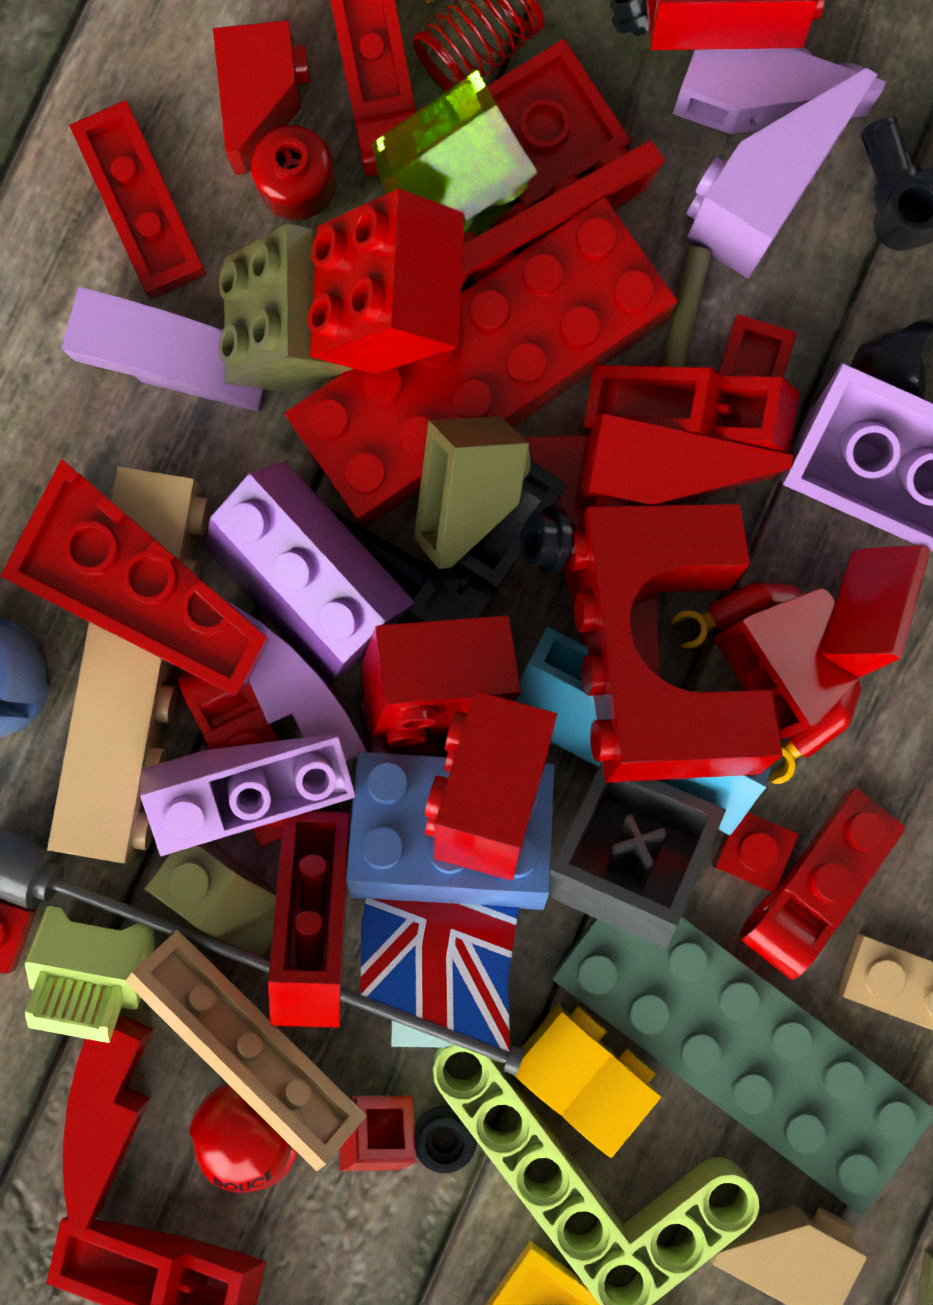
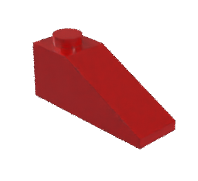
M602 414L591 426L577 501L594 504L593 507L674 505L772 479L792 467L794 455Z

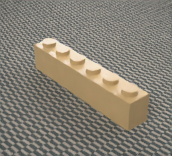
M118 466L111 501L199 577L200 563L199 561L192 560L196 536H205L210 520L211 501L209 498H203L205 489L191 478ZM90 622L47 850L127 863L138 859L140 850H148L153 837L140 797L141 770L166 762V750L158 747L163 723L170 724L174 717L178 690L177 686L170 685L173 664Z

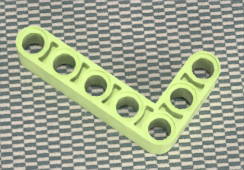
M454 1044L447 1048L437 1047L433 1073L434 1082L439 1092L600 1305L654 1304L744 1233L756 1220L759 1211V1198L746 1174L733 1160L724 1157H714L700 1163L623 1224L513 1077L504 1071L505 1067L501 1062L465 1048H455L460 1046ZM457 1052H468L479 1059L481 1067L474 1077L459 1080L453 1078L447 1072L444 1066L446 1060ZM497 1105H508L519 1112L520 1118L513 1128L507 1131H497L486 1124L484 1120L486 1113ZM537 1158H548L559 1165L558 1172L554 1178L544 1183L531 1181L525 1176L524 1172L529 1163ZM723 1183L739 1185L737 1198L731 1204L725 1207H716L709 1204L711 1192L717 1186ZM587 1211L598 1217L596 1226L586 1234L577 1235L569 1232L564 1227L569 1217L577 1212ZM671 1224H681L688 1227L686 1238L676 1246L666 1247L657 1242L659 1233ZM619 1265H628L637 1270L636 1277L625 1286L616 1287L605 1281L610 1270Z

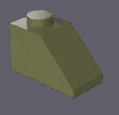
M501 416L428 421L414 539L439 569L452 568L520 503L523 479L529 474L531 465L528 448L529 442Z
M212 841L171 853L145 888V890L196 928L224 942L261 956L272 943L277 889Z

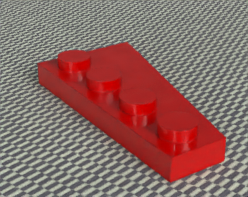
M650 140L630 152L625 147H620L605 156L596 165L594 172L578 179L575 174H572L557 182L547 191L544 196L545 199L528 208L524 202L512 206L496 219L493 228L477 237L473 231L464 233L461 293L601 198L605 197L613 210L616 211L645 192L665 162V159L654 143Z

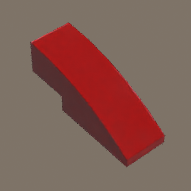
M594 365L583 427L591 430V426L602 414H608L790 454L800 392L783 377L721 376L711 367Z
M120 1013L110 1043L85 1039L77 1060L67 1102L63 1139L64 1196L70 1232L81 1237L98 1217L151 1099L129 1089L128 1086L154 1029Z
M67 1216L60 1221L46 1284L100 1305H257L266 1261L183 1236L101 1220H95L81 1237L70 1232Z

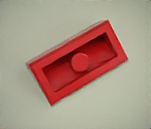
M923 545L859 549L850 555L822 648V654L826 659L859 678L902 658L929 560L930 549Z

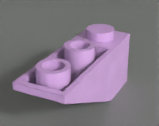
M805 47L695 50L673 114L728 134L759 131L865 68L853 63H832L812 56ZM875 78L852 118L868 115L882 93L886 81Z
M338 734L204 750L141 770L140 797L160 856L356 797Z

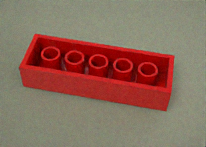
M603 197L461 293L458 348L377 374L357 369L344 372L284 412L292 429L358 525L366 528L420 491L419 479L422 478L429 420L501 416L509 425L514 427L593 373L594 365H606L669 321L678 301L608 201Z

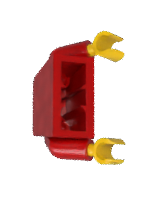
M755 582L709 603V610L702 614L691 610L681 611L674 616L670 624L671 627H674L684 620L691 619L698 622L701 626V633L697 639L680 645V648L685 650L699 648L707 639L708 631L718 627L722 632L712 639L745 690H772L780 740L787 737L790 740L783 745L781 744L784 764L780 770L769 776L768 780L771 783L782 784L788 781L795 771V759L801 755L809 758L848 729L862 691L859 681L861 677L858 678L826 659L822 654V648L836 605L830 592L823 588L803 594L795 585Z

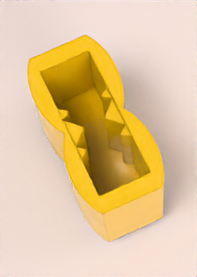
M557 1004L521 1047L525 1049V1053L517 1076H514L544 1103L560 1114L594 1146L612 1158L661 1099V1095L650 1083L657 1073L630 1049L626 1048L619 1056L601 1041L607 1030L581 1007L577 1006L570 1014Z

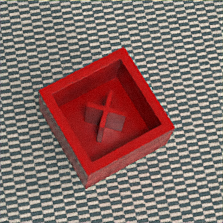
M398 188L317 226V234L312 245V261L315 265L313 301L308 312V326L311 331L310 357L377 374L458 348L464 212Z
M509 615L377 625L374 628L360 666L369 741L387 740V745L393 748L416 746L424 743L426 736L448 734L455 711L468 713L474 691L515 701L521 693Z
M474 691L468 713L455 711L445 744V751L448 754L444 771L450 774L448 778L435 776L425 809V817H428L425 835L434 837V859L513 881L548 757L558 713L479 691Z

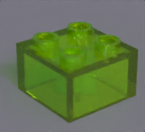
M478 70L371 143L380 181L387 193L399 188L464 212V232L472 224L473 216L493 203L495 205H503L514 200L527 188L528 180L538 173L519 136Z

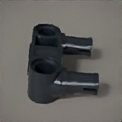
M896 116L878 120L862 130L863 133H860L877 180V184L873 187L875 194L873 201L877 209L873 222L875 234L885 246L898 251L911 250L932 243L933 168L923 171L919 166L914 167ZM898 204L910 205L916 209L920 215L921 223L909 222L903 218Z

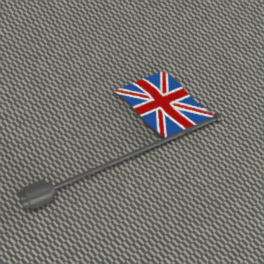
M0 828L1 899L31 910L38 906L42 900L50 901L56 892H59L169 935L178 930L192 944L269 973V958L62 880L64 867L58 864V852L48 851V846ZM366 898L361 921V993L342 987L341 1001L506 1064L504 1071L517 1076L525 1049L513 1045L510 1051L508 976L519 907Z

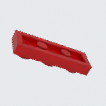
M127 100L70 124V129L148 298L152 300L207 275Z

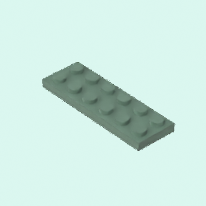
M682 916L667 950L593 918L551 974L553 981L862 1217L933 1121L932 1106Z

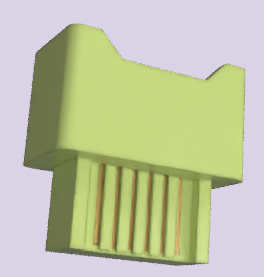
M47 906L25 962L29 987L33 990L25 1009L28 1028L110 1043L121 1008L138 1009L141 997L125 981L156 950L154 929L140 923H135L119 931L71 922L62 908Z

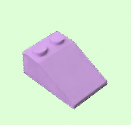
M868 68L861 70L742 140L727 163L716 157L701 179L695 191L697 195L686 215L694 219L686 241L694 246L710 250L713 258L749 279L878 74Z

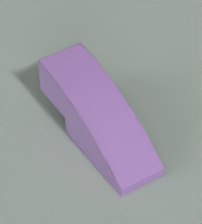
M82 287L77 288L61 347L74 361L132 375L142 383L259 412L266 390L225 384V363L222 361L219 353V342L223 330L134 301Z
M228 602L270 638L249 678L251 687L268 724L278 725L294 717L303 738L338 734L346 762L356 758L357 752L371 751L348 709L328 682L307 659L270 627Z

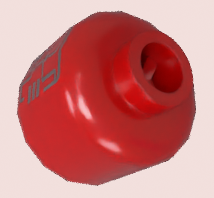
M298 125L280 126L267 132L255 146L250 162L251 177L263 205L276 216L290 221L307 220L320 214L331 202L336 188L332 155L325 141L312 130Z

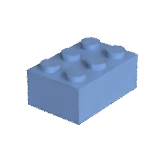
M357 752L354 787L356 797L353 798L346 878L350 898L519 907V909L544 910L550 884L554 764H545L514 879L510 881L434 859V837L425 835L428 817H425V809L435 776L449 777L450 773L444 771L447 757Z

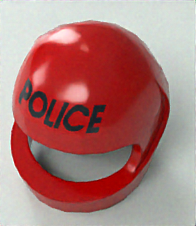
M228 1083L209 1093L193 1114L189 1126V1134L193 1140L195 1157L202 1173L212 1184L226 1191L236 1193L252 1192L276 1184L292 1168L297 1151Z

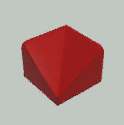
M351 1096L349 1098L367 1116L339 1149L340 1171L401 1170L417 1163L413 1096Z

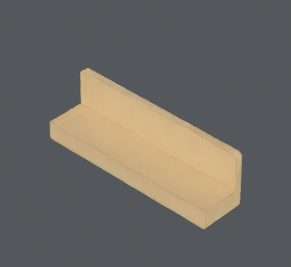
M178 930L148 956L125 981L316 1171L320 1170L330 1161L367 1116L276 1026H271L270 1020Z

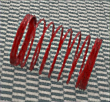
M457 0L458 8L453 5L447 6L448 17L443 14L437 15L438 26L428 23L427 33L420 31L412 38L416 55L441 89L452 98L461 101L470 92L474 91V83H483L484 75L489 76L493 74L494 66L499 67L503 65L504 57L509 58L513 56L514 48L520 49L524 46V40L532 39L535 34L544 28V16L537 0H526L535 16L537 27H534L532 15L524 0L520 1L525 7L531 25L512 8L508 0H497L506 15L520 28L522 36L507 26L498 9L490 0H483L493 16L505 27L511 44L497 35L486 16L472 0H465L471 5L481 22L495 36L501 53L485 41L477 27L463 13L460 1ZM450 8L455 9L462 15L469 28L484 44L491 62L474 49L466 35L454 23L450 15ZM440 17L452 24L460 38L473 51L480 70L461 54L457 46L444 32L440 24ZM430 26L436 28L445 37L449 45L462 59L470 78L464 75L449 51L432 36L429 29ZM523 30L530 33L531 36L525 37ZM512 34L522 39V43L519 46L514 45ZM420 39L431 46L444 60L458 81L459 86L444 75L431 60ZM501 42L512 47L510 54H504ZM490 50L502 56L500 63H494ZM479 58L492 65L490 72H484ZM469 66L482 74L480 81H474ZM467 80L469 82H472V88L470 90Z

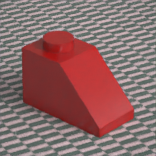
M289 20L213 28L225 152L235 175L247 174L251 170L250 160L255 146L267 132L275 128L287 126L302 108L299 84L310 83L308 56L305 44L294 45Z

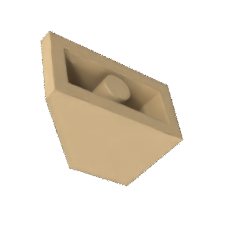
M793 1205L758 1216L744 1233L710 1260L714 1266L786 1305H843L867 1256L851 1235L854 1228L846 1221L822 1208H818L814 1216Z

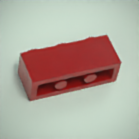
M309 811L283 819L268 976L271 1026L340 1027L348 888L346 878L349 855L350 813Z

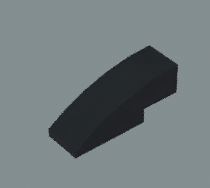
M531 460L529 474L523 479L519 505L452 568L439 569L437 566L434 568L414 597L415 604L406 612L405 620L409 623L481 618L523 555L522 533L528 516L532 512H543L547 507H554L568 484Z

